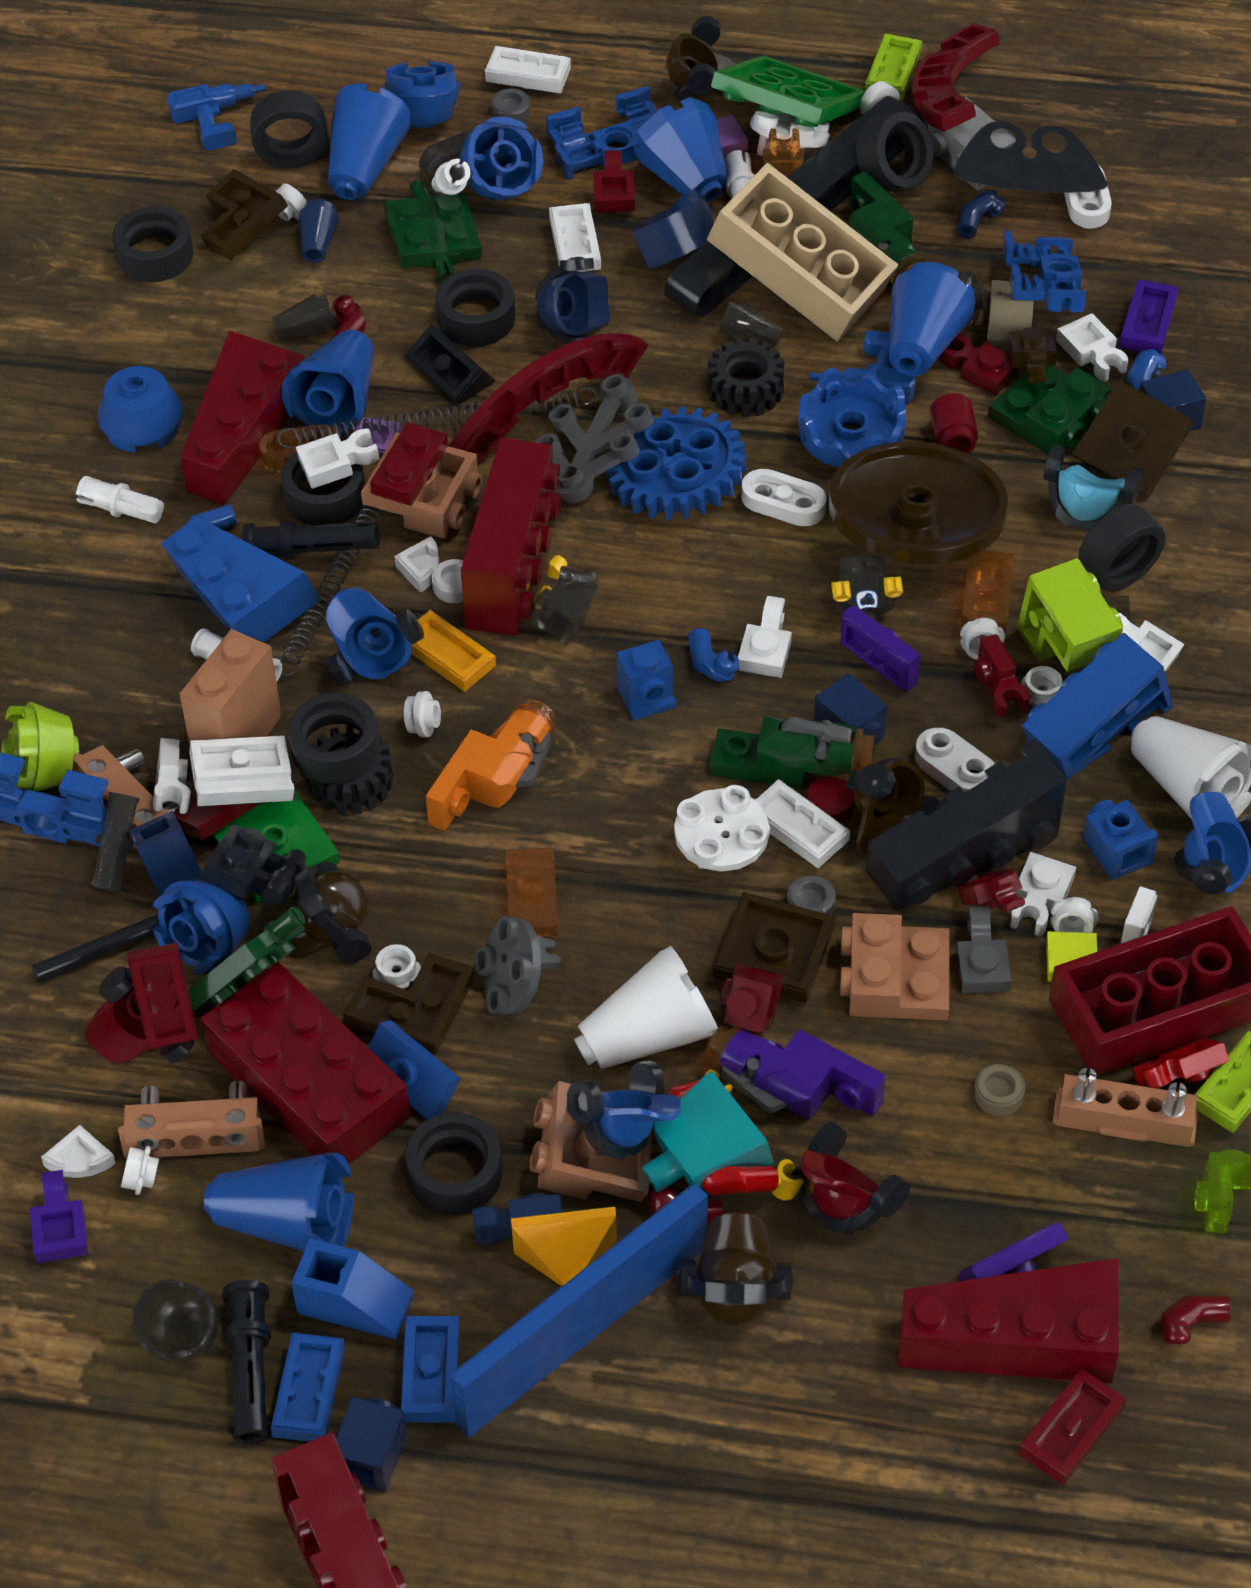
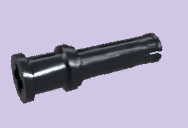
M377 520L314 526H296L294 522L281 521L280 526L256 527L254 523H246L242 531V540L275 557L282 556L284 560H293L298 557V554L307 552L379 549L381 535Z
M257 1280L235 1281L224 1286L222 1290V1300L228 1305V1326L223 1331V1339L227 1347L232 1350V1390L235 1428L233 1438L241 1444H257L268 1438V1429L266 1428L264 1348L267 1347L271 1339V1329L265 1323V1303L270 1298L269 1287ZM248 1374L250 1375V1402H251V1404L249 1403V1398H248Z

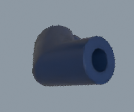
M987 189L968 201L962 207L956 230L957 234L964 239L975 237L981 216L987 213L990 217H997L998 212L1002 213L1006 206L1005 199L998 196L996 190Z

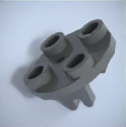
M502 916L498 920L497 925L494 926L486 946L478 947L475 952L474 969L478 975H482L486 1006L489 1013L494 1015L510 1016L522 1013L539 991L538 983L541 970L554 969L561 962V958L558 955L549 954L556 946L555 941L537 936L531 923L523 918Z

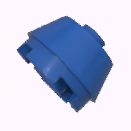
M428 61V66L408 68V62L390 66L386 69L385 84L382 85L383 89L402 99L411 112L410 125L414 128H430L435 126V124L451 119L461 87V83L457 81L453 65L436 61Z
M133 366L116 372L108 379L98 408L97 420L100 428L107 435L109 442L121 450L136 452L135 446H148L157 443L158 448H161L170 443L179 432L183 405L179 396L160 372L149 367Z
M201 879L177 881L170 884L165 889L163 895L158 897L153 904V907L158 909L159 925L153 928V933L159 946L178 943L181 959L194 967V974H202L216 968L237 950L249 931L250 918L244 900Z

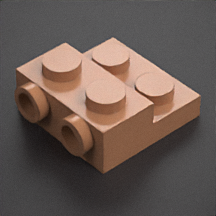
M396 432L361 491L362 504L402 515L404 528L445 539L450 528L458 530L461 527L466 512L464 504L466 499H476L480 492L482 474L478 473L477 454L448 446L413 505L409 506L371 494L370 481L400 433Z
M853 913L852 927L842 926L841 956H850V967H841L840 996L849 997V1016L948 1021L949 928L902 926V915Z
M558 1081L547 1098L541 1097L534 1112L533 1125L536 1128L542 1129L541 1142H536L530 1158V1171L539 1173L538 1188L584 1200L587 1199L592 1191H597L641 1202L649 1192V1181L641 1168L650 1162L652 1131L648 1135V1144L637 1155L625 1156V1159L605 1158L596 1155L595 1149L586 1137L582 1124L573 1120L569 1113L567 1092L571 1084Z

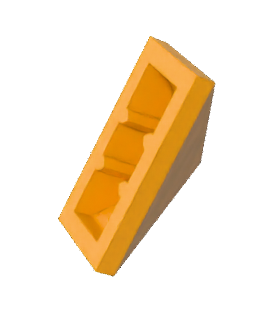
M615 1207L511 1218L514 1254L560 1286L565 1285L617 1242Z

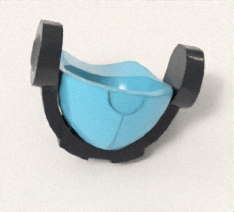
M1056 444L1052 446L1047 457L1043 478L1049 481L1050 501L1056 511L1055 516L1069 527L1075 526L1089 532L1111 510L1113 511L1121 506L1134 503L1141 487L1142 469L1132 467L1126 481L1124 478H1099L1080 465L1062 470L1065 447Z

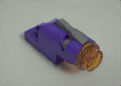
M721 1025L711 1037L705 1050L704 1059L712 1064V1069L718 1072L723 1080L731 1084L740 1093L743 1092L769 1113L784 1108L797 1116L811 1119L828 1095L832 1094L846 1107L860 1109L874 1116L884 1101L885 1074L800 1029L785 1049H783L779 1043L752 1035L740 1027L734 1026L729 1028Z

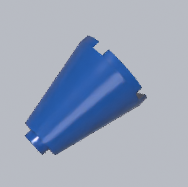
M358 83L344 86L338 90L333 102L328 185L336 196L347 201L363 198L368 193L408 133L411 124L410 109L402 99L383 88H380L379 94L366 91L368 84Z
M919 262L912 265L911 269L903 274L901 272L896 278L891 293L889 360L892 366L904 375L919 376L926 373L972 317L976 304L974 290L969 282L966 286L958 278L959 272L952 267L937 262Z
M344 330L289 371L282 383L281 398L289 416L293 418L295 415L305 424L304 430L307 431L308 426H311L315 432L316 425H319L323 432L324 424H327L331 430L332 423H335L339 429L341 421L347 428L349 420L353 422L355 427L356 420H362L366 410L375 353L371 340L357 330ZM349 423V432H350V430L353 429L351 423ZM341 424V437H342V436L346 435V432H345V429H344L343 424ZM333 425V434H336L337 430L335 425ZM325 426V437L330 436L328 428ZM317 427V435L321 436V432Z
M323 1153L220 1173L205 1189L204 1209L207 1214H210L215 1225L301 1252L305 1251L309 1238L344 1247L352 1225L354 1193L344 1192L343 1177H352L351 1169L346 1158L339 1153Z

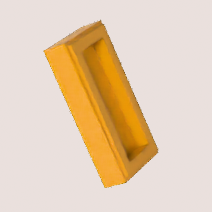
M429 610L418 619L424 632V638L412 644L411 654L462 691H467L496 666V656L433 611Z

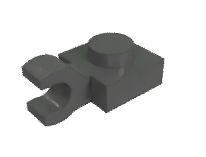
M988 905L969 906L970 920L966 922L969 941L957 942L956 947L961 994L1010 991L1012 979L1006 939L991 940V920Z

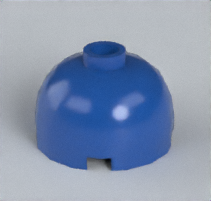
M508 116L492 117L476 126L463 142L459 157L460 164L465 161L470 167L471 173L467 184L481 197L492 201L511 200L527 192L540 178L544 163L542 147L538 139L534 140L531 134L526 131L528 127L523 122Z

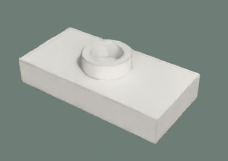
M495 46L485 69V82L562 93L571 69V58Z
M590 204L549 207V219L559 266L560 260H567L571 257L593 258L594 269L579 270L577 272L601 270V256Z
M779 779L756 799L767 813L770 834L817 868H820L850 841L849 829Z

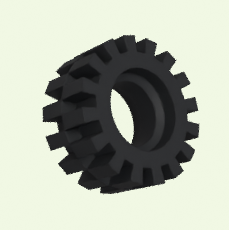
M743 338L735 339V346H732L727 341L722 344V351L716 348L712 352V357H709L708 392L711 402L716 401V407L720 410L728 406V414L734 416L737 410L742 411V417H749L751 410H755L757 416L764 414V406L771 411L775 408L776 401L780 403L782 392H784L785 363L784 359L780 358V352L776 348L770 351V344L765 341L761 346H757V339L750 338L749 344H743ZM749 374L759 378L744 381L736 379L734 376Z
M346 726V733L340 734L338 727L330 729L331 738L328 739L322 733L317 737V745L311 744L310 746L323 752H337L350 748L358 742L362 733H355L354 727ZM379 735L378 758L371 769L357 779L344 783H322L308 778L310 792H312L314 800L317 803L322 801L323 808L328 811L336 805L337 814L342 815L346 814L347 807H353V814L355 815L362 813L361 806L366 804L369 811L377 807L376 798L383 802L387 798V790L392 788L393 773L389 747L386 742L382 744V737Z

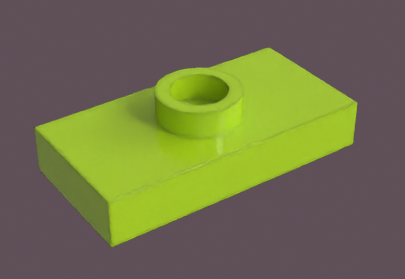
M884 34L865 82V91L874 83L884 81L897 89L900 101H903L922 52V41Z
M1249 1031L1228 1054L1229 1061L1219 1065L1195 1094L1197 1095L1196 1110L1231 1133H1234L1251 1113V1032Z

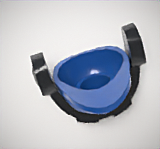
M353 587L339 591L332 598L326 610L327 624L340 651L328 657L327 666L331 675L341 687L354 681L355 671L360 676L373 680L386 678L387 675L396 672L402 666L405 667L411 657L412 644L424 638V632L420 623L409 609L405 611L389 610L370 593L361 588Z
M1219 792L1199 793L1192 797L1190 801V813L1194 829L1188 833L1184 847L1177 851L1174 856L1175 868L1179 877L1194 882L1196 887L1204 893L1220 894L1222 892H1234L1243 883L1244 879H1247L1251 869V814L1245 815L1238 822L1231 805L1223 794Z
M643 1061L633 1065L629 1074L630 1090L601 1093L596 1083L591 1080H581L572 1083L567 1092L569 1113L573 1120L582 1124L586 1137L595 1149L596 1155L615 1159H625V1156L637 1155L648 1144V1135L651 1133L655 1122L673 1121L678 1118L681 1112L680 1098L675 1095L664 1094V1076L656 1062Z

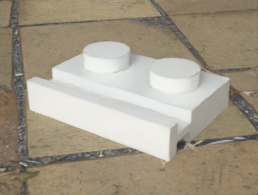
M285 736L190 741L189 754L198 806L293 801L294 784L291 781V768Z

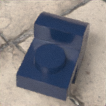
M696 190L682 195L670 209L642 220L632 234L651 270L677 259L706 243L713 227V217L706 201L701 200Z

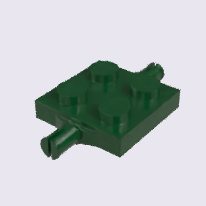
M420 179L419 185L417 180L410 184L413 198L385 201L384 215L401 268L415 266L434 267L437 270L439 282L442 283L446 277L454 274L452 265L461 261L481 259L482 245L464 193L451 196L445 194L430 196L426 182Z
M295 907L289 908L277 920L269 922L265 926L263 933L244 944L207 975L202 976L195 985L188 989L193 1012L209 1001L214 1007L218 1006L261 975L270 965H275L294 951L296 948L291 943V940L306 929L303 926L305 918L302 912Z

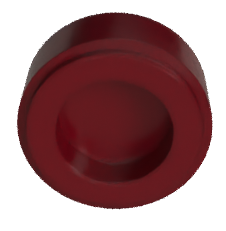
M820 778L813 782L808 789L807 800L839 823L848 819L854 808V793L845 787L847 782L840 778Z

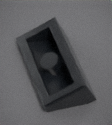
M432 324L404 355L457 404L464 402L495 382V379Z

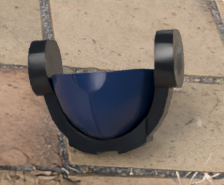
M571 257L567 260H560V266L550 270L543 281H539L537 285L535 299H537L538 312L536 313L542 329H547L555 339L566 344L592 336L583 334L607 324L610 320L608 282L606 277L577 272L579 270L594 269L593 258Z

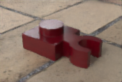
M958 334L953 340L952 349L955 351L947 347L940 356V362L946 367L961 368V379L995 396L1017 375L1020 367L1013 368L1010 354L987 342H984L978 349L972 346V342L968 337Z

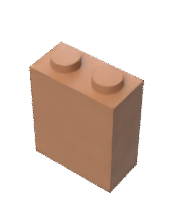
M231 629L180 692L189 746L190 741L266 737L282 717L270 645Z

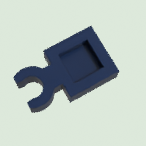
M539 1193L529 1194L521 1199L508 1200L509 1208L506 1209L490 1206L473 1209L476 1245L493 1244L503 1238L512 1237L511 1218L562 1213L560 1194L547 1196Z

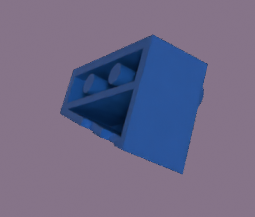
M195 517L161 543L178 572L228 631L232 629L264 643L320 601L304 571L198 517Z
M1126 633L1121 634L1114 642L1105 643L1096 652L1093 661L1080 673L1071 674L1061 685L1060 691L1046 704L1041 703L1032 709L1026 718V722L1022 725L1028 743L1036 739L1063 775L1069 779L1109 752L1111 746L1107 742L1124 731L1132 735L1134 728L1140 723L1141 719L1156 709L1165 714L1174 708L1164 667Z

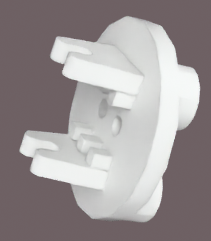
M756 111L750 122L751 128L760 134L757 155L765 157L767 153L772 154L776 141L791 145L790 147L796 149L793 167L799 168L811 158L813 148L824 147L828 143L830 124L824 122L819 124L818 127H807L794 121L795 117L783 112L780 115H775L764 111Z
M730 785L725 789L703 791L689 799L683 800L677 808L674 834L677 847L699 869L704 868L722 872L741 869L756 861L766 849L770 835V826L767 813L755 799L750 797L748 790L742 786Z

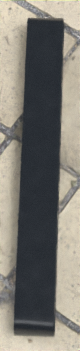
M886 96L787 178L831 212L851 195L852 177L862 173L858 166L856 149L858 136L865 123L874 116L903 111L916 115L923 123L924 120L916 109L892 96ZM893 128L890 129L885 142V155L888 163L905 150L900 135ZM708 241L670 274L665 284L664 293L668 299L698 317H704L753 276Z

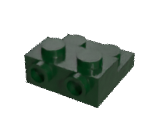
M1045 366L1046 382L1028 383L1026 372L989 405L988 418L1049 454L1054 444L1063 446L1066 450L1068 447H1075L1082 440L1085 432L1089 429L1111 393L1110 386L1079 368H1076L1067 375L1053 366Z

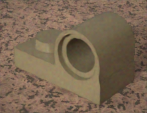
M992 280L987 343L1004 352H1010L1009 332L1021 331L1032 326L1034 300H1013L1010 281Z

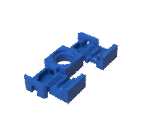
M648 86L615 95V111L619 117L625 116L627 121L593 131L591 135L589 132L583 133L581 109L579 106L546 116V132L555 145V162L558 167H562V173L566 179L572 180L573 173L585 168L598 165L605 167V150H621V165L639 160L633 151L634 144L639 145L636 139L637 130L657 112V109L650 100V88ZM614 142L625 143L626 146L622 148H611L608 146V144Z
M1004 231L1002 252L1005 265L1011 266L1009 284L1013 300L1045 301V297H1047L1046 309L1048 311L1061 312L1062 309H1069L1070 312L1084 311L1086 290H1080L1082 272L1078 257L1071 256L1073 239L1038 237L1034 247L1029 242H1027V245H1020L1019 242L1015 244L1011 232ZM1051 246L1057 247L1056 253H1051ZM1037 263H1039L1038 277L1034 274V279L1030 281L1026 274H1024L1022 280L1018 264L1037 266Z
M0 753L1 821L22 827L23 833L65 844H67L69 839L82 841L105 848L106 854L112 853L121 832L117 815L109 810L106 816L102 797L109 785L107 779L68 770L59 786L60 796L66 797V799L28 789L23 794L22 789L16 788V785L19 781L18 775L25 764L24 758Z

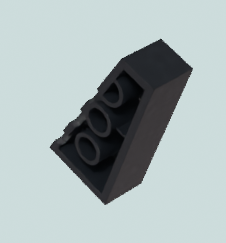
M1036 739L1021 748L1024 756L1005 767L1002 761H999L986 769L984 772L987 779L964 793L959 786L945 794L944 799L938 803L931 814L927 815L924 811L920 810L868 842L866 872L895 912L911 904H922L933 894L952 885H962L968 882L974 875L989 868L1002 867L1008 864L1015 856L1033 848H1043L1058 837L1067 778Z

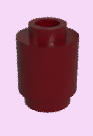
M948 393L937 398L930 407L935 443L970 454L978 440V430L971 400L959 393Z

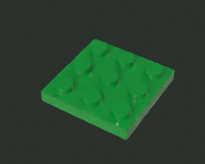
M764 55L714 71L711 87L724 91L723 96L729 100L737 102L749 100L758 103L761 111L780 115L783 112L795 116L794 121L807 127H818L821 123L833 121L834 118L848 115L850 112L860 109L861 99L865 93V90Z

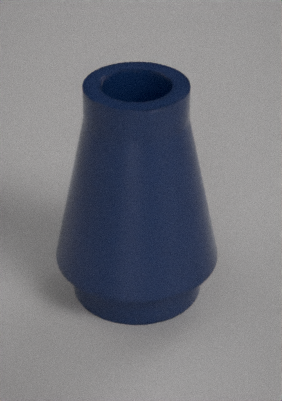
M310 200L299 211L302 243L301 256L308 262L319 263L325 260L326 251L339 223V216L336 213L335 206L326 200Z

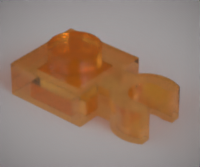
M797 128L792 129V136L786 140L777 138L776 129L769 131V148H763V166L768 162L780 173L788 177L804 163V148H800V133Z

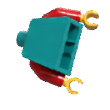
M709 1070L702 1079L680 1084L669 1089L668 1095H675L680 1098L681 1112L678 1118L673 1121L655 1122L653 1131L663 1153L641 1168L656 1192H662L683 1177L689 1186L696 1184L707 1195L771 1192L781 1200H791L796 1196L804 1181L802 1179H789L796 1167L794 1162L790 1159H785L778 1164L776 1169L770 1166L774 1163L768 1141L732 1097L731 1091L733 1086L731 1084L724 1086L721 1083L718 1072Z

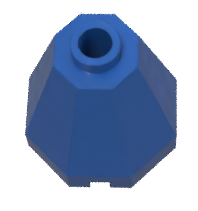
M689 97L680 101L683 108L674 111L671 105L660 108L637 130L636 139L639 145L634 144L633 151L644 166L682 195L696 190L701 200L709 203L716 200L722 194L727 181V172L714 113L707 103Z

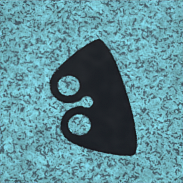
M1003 121L986 124L967 144L954 169V175L960 179L1007 189L1074 193L1103 190L1107 187V181L1103 172L1087 148L1071 131L1059 126H1045L1035 131L1031 140L1032 148L1037 154L1034 158H1027L1022 153L1023 149L1026 148V137L1019 127ZM997 129L1009 130L1015 135L1016 144L1011 148H999L991 141V134ZM1048 133H1057L1065 138L1067 147L1062 152H1050L1042 145L1043 136Z

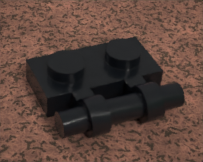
M233 824L205 862L199 879L242 899L250 891L261 896L262 901L266 905L276 906L279 902L287 900L294 890L293 876L306 868V855L301 850L293 849L289 853L280 856L274 853L277 844L265 839L262 833L253 828L239 827Z

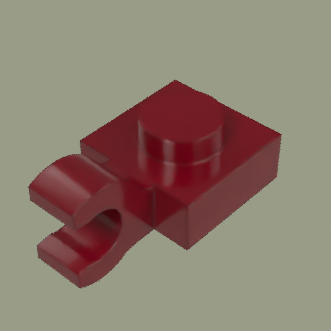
M605 150V171L593 172L595 213L635 211L634 170H621V150Z
M994 634L981 638L978 659L974 660V671L979 683L982 686L987 685L994 697V713L1001 719L1005 718L1007 713L1006 701L1018 703L1022 712L1028 711L1029 692L1017 680L1015 676L1016 665L999 636Z
M998 870L957 886L963 905H988L989 909L999 907L1004 913L1025 905L1024 898H1019L1015 891L1022 889L1017 870Z

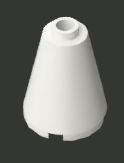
M1159 716L1150 717L1140 722L1134 728L1131 735V752L1133 756L1191 819L1190 801L1192 797L1199 793L1219 792L1223 794L1231 805L1236 818L1250 804L1251 793L1248 792L1251 785L1250 744Z
M672 946L663 951L661 950L578 1025L582 1035L575 1038L574 1041L588 1065L597 1061L601 1069H605L710 1038V1036L718 1032L716 1022L697 986L693 985L687 975L688 970Z

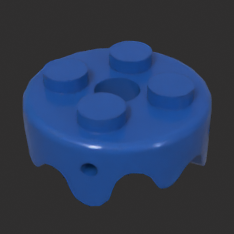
M836 368L827 369L820 376L815 388L808 394L804 393L800 400L798 432L803 446L819 461L838 468L848 458L867 448L887 443L903 442L906 433V408L902 387L896 385L888 389L871 373L864 374L857 381L848 382L842 379L839 370ZM849 423H855L860 425L861 428L850 430L844 428V426Z

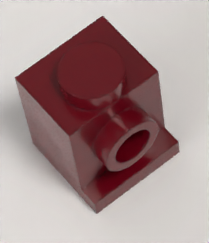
M736 963L732 978H727L721 994L720 1006L724 1007L726 1012L723 1023L758 1033L764 1032L774 1021L784 975Z

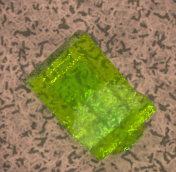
M1239 1150L1209 1152L1202 1178L1203 1181L1197 1180L1195 1208L1196 1212H1204L1205 1232L1226 1233L1233 1210L1232 1189H1251V1154H1245Z

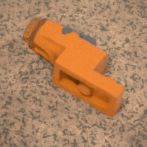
M528 699L523 704L517 705L508 719L491 736L471 729L426 795L428 825L445 831L455 816L460 817L464 813L469 799L487 806L500 808L512 797L518 787L532 786L551 745V737L555 731L556 716L551 708L541 701Z

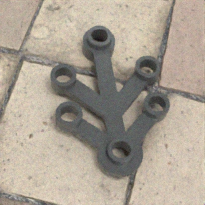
M621 374L611 375L601 383L600 397L602 403L586 434L578 425V419L571 405L560 404L549 412L548 417L554 430L562 432L577 451L572 463L562 455L563 448L555 434H544L535 440L537 443L552 445L553 463L560 465L559 482L554 493L560 494L561 499L566 503L583 501L592 493L594 488L593 480L596 476L621 462L635 458L639 453V447L633 434L648 429L654 422L649 406L645 403H636L638 397L632 382ZM625 411L624 416L626 420L608 430L615 414ZM609 447L611 448L610 452L593 460L595 455Z

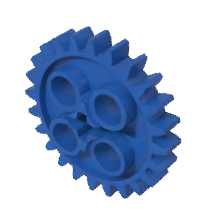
M684 406L679 408L676 415H671L667 408H663L661 417L655 418L653 416L654 422L648 429L633 434L639 447L638 455L632 460L621 462L605 471L607 484H610L612 496H619L621 506L631 503L634 514L647 508L649 519H653L658 512H664L666 521L671 520L674 512H680L684 519H689L691 509H696L704 515L706 514L705 504L711 503L720 507L722 505L720 494L732 497L734 495L733 485H742V473L747 470L745 445L740 439L739 430H732L729 420L719 423L718 413L716 412L703 418L702 408L696 409L692 415H686Z

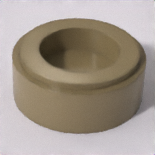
M994 1064L985 1067L978 1073L974 1086V1099L980 1109L990 1115L1007 1116L1016 1112L1021 1107L1025 1094V1081L1016 1069L1004 1064Z

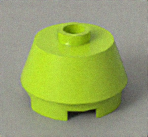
M28 702L26 706H10L6 712L5 719L7 722H13V727L9 730L7 740H2V753L24 758L25 764L18 775L19 781L16 788L22 789L24 792L26 789L41 792L59 786L67 771H72L74 755L79 753V742L77 736L73 733L70 717L33 702Z

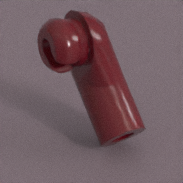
M1184 1296L1161 1315L1160 1324L1163 1325V1340L1170 1344H1187L1191 1339L1190 1326L1195 1325L1197 1322L1229 1323L1231 1313L1229 1296Z

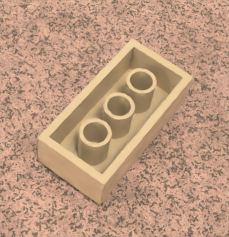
M768 162L719 212L707 238L711 244L837 342L884 292L899 265Z

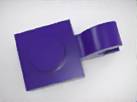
M63 1170L42 1173L45 1205L30 1208L33 1252L36 1262L42 1263L89 1255L85 1211L82 1200L69 1201L67 1182H64Z

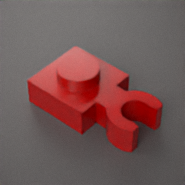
M1201 1038L1158 1055L1159 1059L1139 1064L1131 1069L1137 1086L1144 1087L1147 1085L1149 1088L1156 1089L1179 1077L1184 1078L1187 1083L1206 1079L1214 1072L1213 1067L1228 1062L1229 1058L1224 1042Z

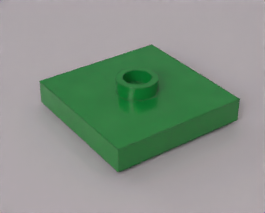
M295 790L293 801L264 802L211 835V839L218 846L233 824L239 827H249L262 833L265 839L276 843L274 853L280 856L289 853L293 849L304 852L306 855V867L315 866L322 862H330L335 865L340 863L338 850ZM250 891L248 892L256 904L262 901L261 896Z

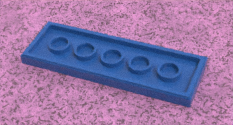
M696 1184L690 1185L451 1373L456 1426L470 1438L681 1269L682 1259H694L702 1251L707 1231L708 1195Z

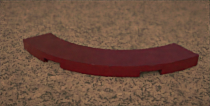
M972 23L943 40L940 44L941 50L937 53H928L918 65L911 83L915 108L924 121L945 132L976 117L974 103L960 96L953 88L954 83L961 71L970 62L1000 44L998 31Z
M609 333L573 341L541 356L508 379L492 393L462 426L449 444V447L477 454V462L483 463L499 443L500 438H503L519 422L517 415L536 400L541 404L556 393L568 388L570 381L581 377L591 380L621 374L628 378L648 348V344L638 336Z

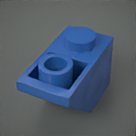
M309 1238L292 1280L297 1314L397 1340L414 1296L413 1289L362 1252Z

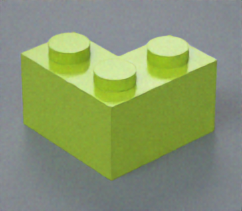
M1076 558L1029 576L1017 629L1038 662L1057 656L1066 672L1090 664L1096 652L1105 643L1114 642L1121 635L1123 623L1117 610L1109 607L1101 595L1096 577L1091 572L1087 573L1080 560Z

